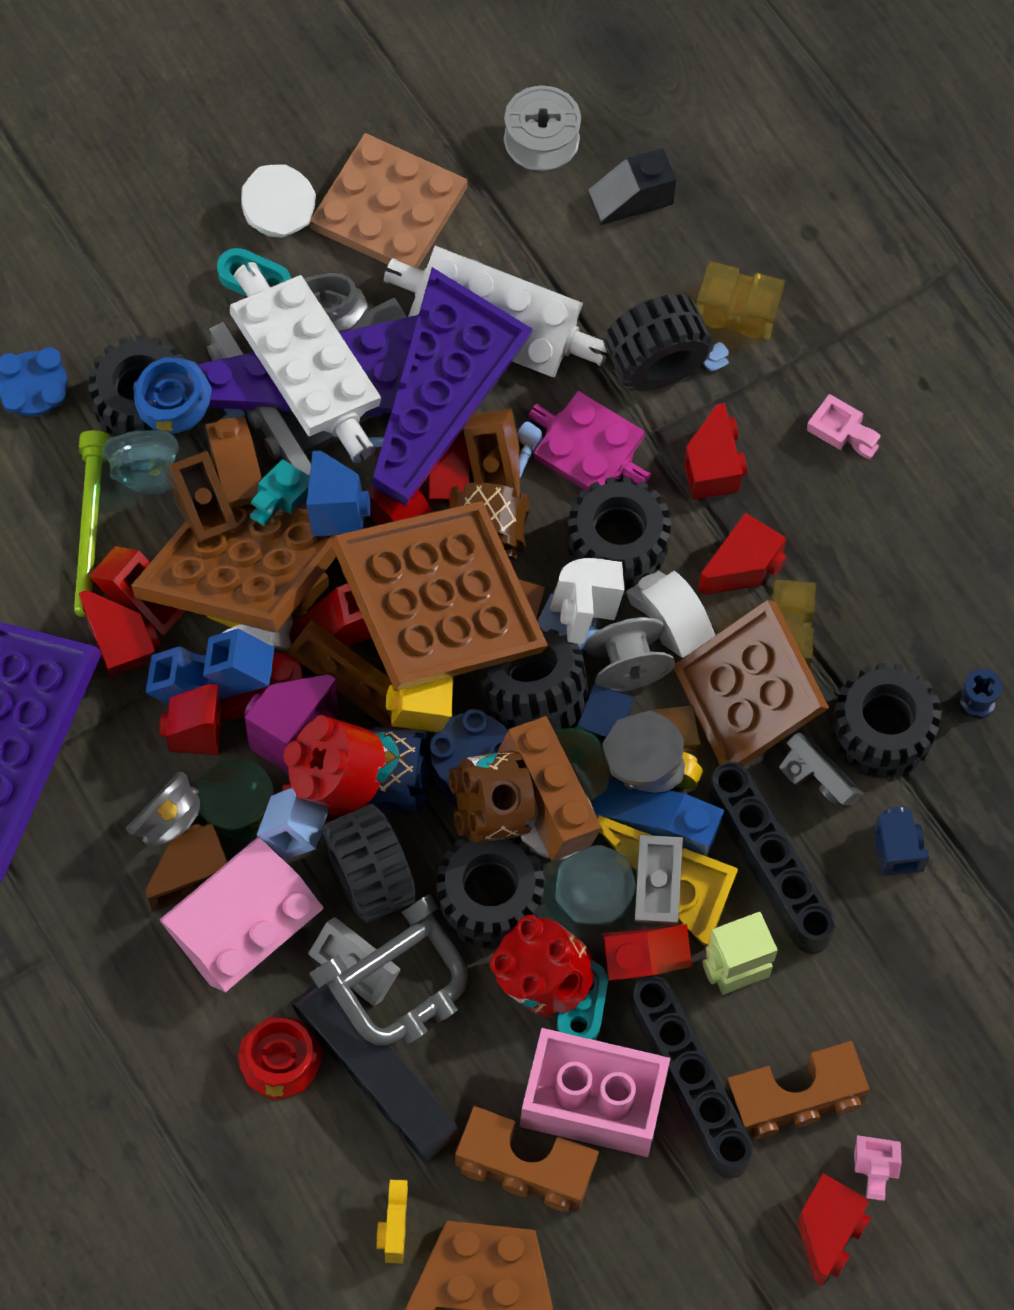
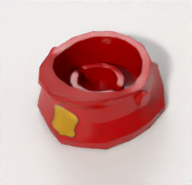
M268 1017L242 1038L238 1054L239 1065L249 1087L269 1099H285L303 1093L314 1080L321 1065L322 1048L303 1021L286 1017Z

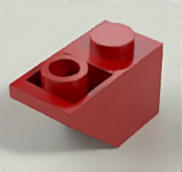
M725 403L715 406L686 446L684 468L692 500L739 492L742 476H747L745 455L743 452L737 453L735 441L738 440L737 423L735 417H728Z
M824 1173L797 1221L814 1280L822 1286L829 1274L838 1278L850 1257L848 1253L843 1251L849 1238L853 1237L859 1240L871 1219L870 1216L864 1213L869 1204V1199Z

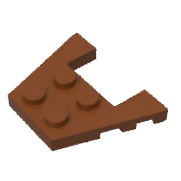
M446 1221L405 1310H553L536 1231Z

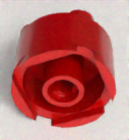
M324 715L317 716L306 725L296 740L286 746L283 756L284 762L288 766L291 786L300 799L337 810L356 811L369 803L378 791L381 783L376 781L378 768H384L385 766L384 747L375 733Z

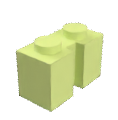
M761 912L712 929L709 945L706 946V959L703 960V967L711 984L717 983L722 995L770 977L773 967L771 962L775 961L778 950Z

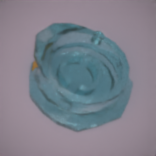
M166 430L132 431L109 438L102 449L101 456L110 464L111 478L117 480L123 486L144 494H162L171 488L165 473L168 466L174 463L179 453V444L175 436Z
M602 845L591 846L571 855L559 865L556 878L555 901L575 924L608 925L617 919L619 920L631 905L637 888L628 858Z

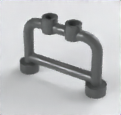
M430 893L402 911L411 927L350 968H347L338 954L309 973L318 988L327 984L357 1032L366 1041L374 1045L387 1046L399 1041L401 1038L405 1045L412 1043L428 1032L423 1024L424 1022L433 1018L435 1023L438 1024L458 1011L453 1002L466 990L468 969L463 958L433 914L439 906ZM428 936L451 972L450 983L388 1027L379 1028L375 1026L350 988Z

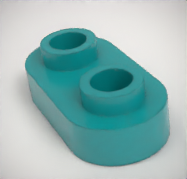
M241 248L225 251L217 262L220 282L226 288L246 297L248 296L239 282L235 280L232 272L237 271L242 265H245L248 272H250L251 270L247 266L249 262L257 264L259 271L269 286H276L291 279L290 273L283 266Z
M590 961V970L594 972V988L588 991L585 999L573 1010L564 1014L559 1012L557 1032L596 1040L601 1027L608 977L602 966ZM581 1021L587 1028L585 1031L577 1033L571 1029V1024Z

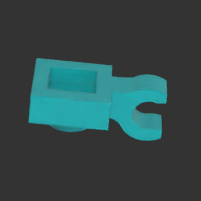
M282 459L258 483L257 495L251 503L257 508L250 514V518L264 526L280 508L291 514L308 496L310 475Z

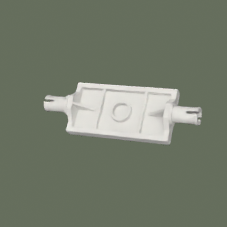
M437 246L434 247L427 268L424 271L402 263L395 258H392L387 268L402 273V276L386 271L384 282L415 293V300L408 317L419 314L430 271L433 267L533 329L530 338L512 362L555 377L563 357H568L570 354L596 363L601 367L606 361V356L592 351L595 348L607 352L603 340L580 332L579 327L576 326L577 318L583 305L582 302Z
M248 263L247 266L251 270L250 272H248L245 265H242L235 272L234 278L239 282L248 297L231 304L230 315L308 436L326 431L334 437H339L354 463L361 462L360 453L364 460L368 459L376 449L359 425V421L366 411L380 405L381 396L301 275L270 287L256 263Z

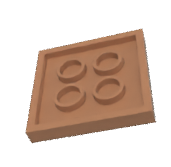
M365 133L312 216L310 229L387 265L392 258H395L402 263L419 268L466 191L468 179Z

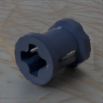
M977 669L967 676L959 706L967 716L983 719L994 711L995 701L999 698L1002 691V682L999 676L988 669Z

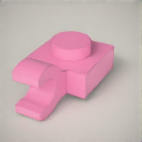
M830 394L807 424V431L839 450L843 448L846 442H849L858 454L867 459H871L878 450L879 445L876 443L881 437L876 431L861 425L863 419L862 412Z
M857 1135L854 1149L855 1172L863 1173L868 1177L866 1198L885 1201L886 1180L888 1181L889 1177L899 1179L902 1164L901 1142Z

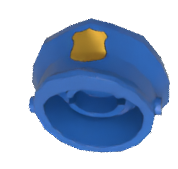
M169 357L152 362L142 371L138 381L134 382L133 387L135 390V406L140 419L164 435L176 434L192 429L204 416L210 404L212 392L206 376L194 361Z

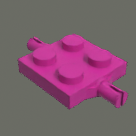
M578 391L567 407L556 416L539 406V404H536L533 407L534 410L530 411L528 419L547 429L544 439L533 452L534 459L585 491L589 492V485L596 481L600 485H604L605 478L614 477L615 482L622 476L629 477L637 485L640 481L648 482L651 473L632 463L634 452L645 438V431Z

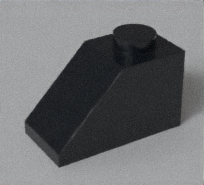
M663 148L626 158L588 189V195L600 225L673 205L676 177Z

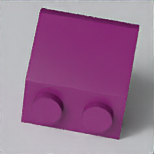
M327 674L271 684L261 696L256 694L244 711L249 749L289 774L288 766L283 758L286 746L290 742L295 741L303 728L317 716L324 715L333 718L338 712L336 678Z

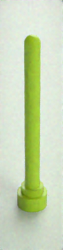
M95 430L81 433L79 440V453L82 455V460L86 462L74 612L79 617H85L80 604L79 593L85 590L92 592L93 580L89 575L94 571L102 464L111 455L112 436Z

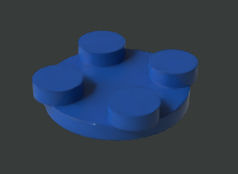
M48 347L40 352L30 351L18 355L7 353L0 357V399L6 411L21 416L36 417L53 411L65 402L68 379L66 371L61 364V355L58 350Z

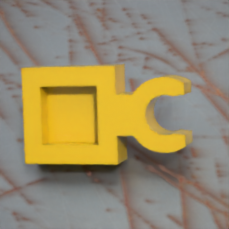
M390 1180L387 1222H378L377 1249H385V1263L403 1264L408 1180Z

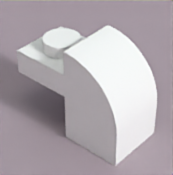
M583 558L570 562L562 569L550 604V611L561 613V624L567 625L568 642L584 644L593 617L615 620L624 592L622 562Z
M657 571L654 574L643 577L637 585L626 591L632 606L650 618L662 621L664 631L660 637L661 643L680 657L684 658L716 636L699 598L677 572L673 571L665 575Z

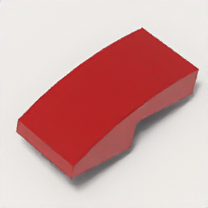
M463 429L427 477V500H449V492L452 487L458 485L460 492H463L465 484L469 483V454Z

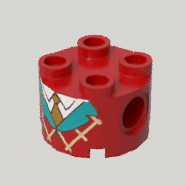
M527 915L518 921L517 925L503 938L498 950L490 960L491 970L496 974L497 982L505 993L529 1011L542 1017H553L550 1014L558 1011L564 1014L573 1010L585 999L594 978V972L590 970V960L593 961V957L584 943L559 923L548 918H537L533 915Z

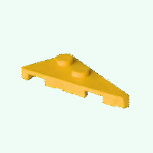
M599 815L598 821L602 827L599 831L600 834L621 857L627 859L628 864L638 874L640 835L649 834ZM682 847L678 919L683 924H687V929L702 945L708 946L712 929H715L738 868Z

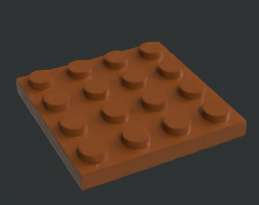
M483 501L339 534L331 542L395 691L539 654L548 646Z
M303 503L291 514L280 508L264 526L250 518V514L257 507L252 504L231 508L238 528L202 542H198L185 521L131 586L135 598L276 633L337 557L331 545L336 535L312 536L307 505Z

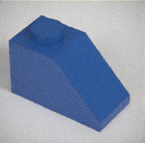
M313 451L306 504L312 536L339 535L361 530L363 527V517L370 516V496L368 491H362L359 475L324 452Z

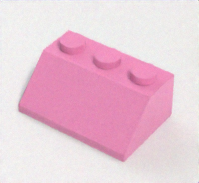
M257 837L163 916L160 921L209 985L227 992L324 908L301 877L261 838Z
M541 1028L522 1106L520 1127L648 1157L670 1058Z

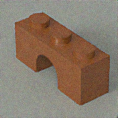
M547 716L508 729L498 752L515 751L519 753L523 759L516 762L518 767L528 768L538 809V817L534 825L551 860L554 861L590 848L602 827Z
M849 1041L812 1052L806 1065L812 1085L802 1092L792 1093L782 1089L774 1080L770 1066L729 1077L726 1082L725 1091L748 1135H753L755 1140L765 1139L779 1132L778 1127L795 1123L796 1127H804L819 1121L821 1114L836 1110L837 1115H843L861 1108V1102L865 1101L870 1089L853 1042Z
M476 1106L473 1107L455 1154V1166L461 1168L460 1172L463 1175L484 1182L486 1177L503 1183L502 1188L517 1196L526 1197L528 1193L544 1198L545 1205L561 1212H568L570 1208L577 1211L580 1210L597 1164L599 1151L557 1136L552 1151L545 1159L533 1163L525 1162L516 1157L510 1147L515 1133V1121Z

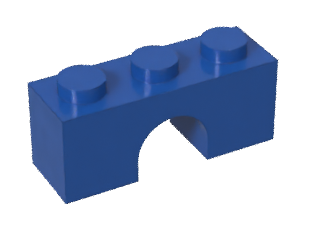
M237 628L209 637L206 655L195 654L182 647L154 654L151 656L146 694L169 705L170 697L207 684H218L220 700L269 686L272 673L274 647Z

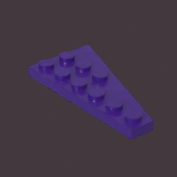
M433 267L430 271L371 483L372 486L404 506H407L526 344L533 331L531 327Z
M418 315L339 332L381 396L380 405L366 411L362 416L381 417L384 413H391ZM255 352L198 364V367L206 376L212 388L208 408L254 410L257 406L281 407V412H293Z
M0 622V882L5 877L102 654L100 650L92 645Z

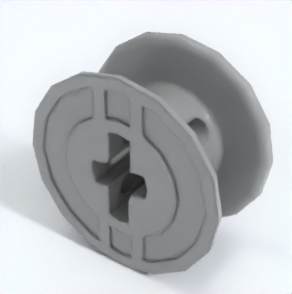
M544 85L529 87L514 95L506 106L504 117L506 128L503 140L510 157L515 163L528 170L541 172L556 170L569 163L577 153L580 141L581 114L578 104L568 93L556 87Z
M648 617L626 619L610 624L590 636L584 645L587 654L594 657L609 658L611 663L598 673L594 680L595 684L617 692L628 691L649 685L671 672L675 666L673 656L664 652H650L648 647L661 637L664 631L662 621Z

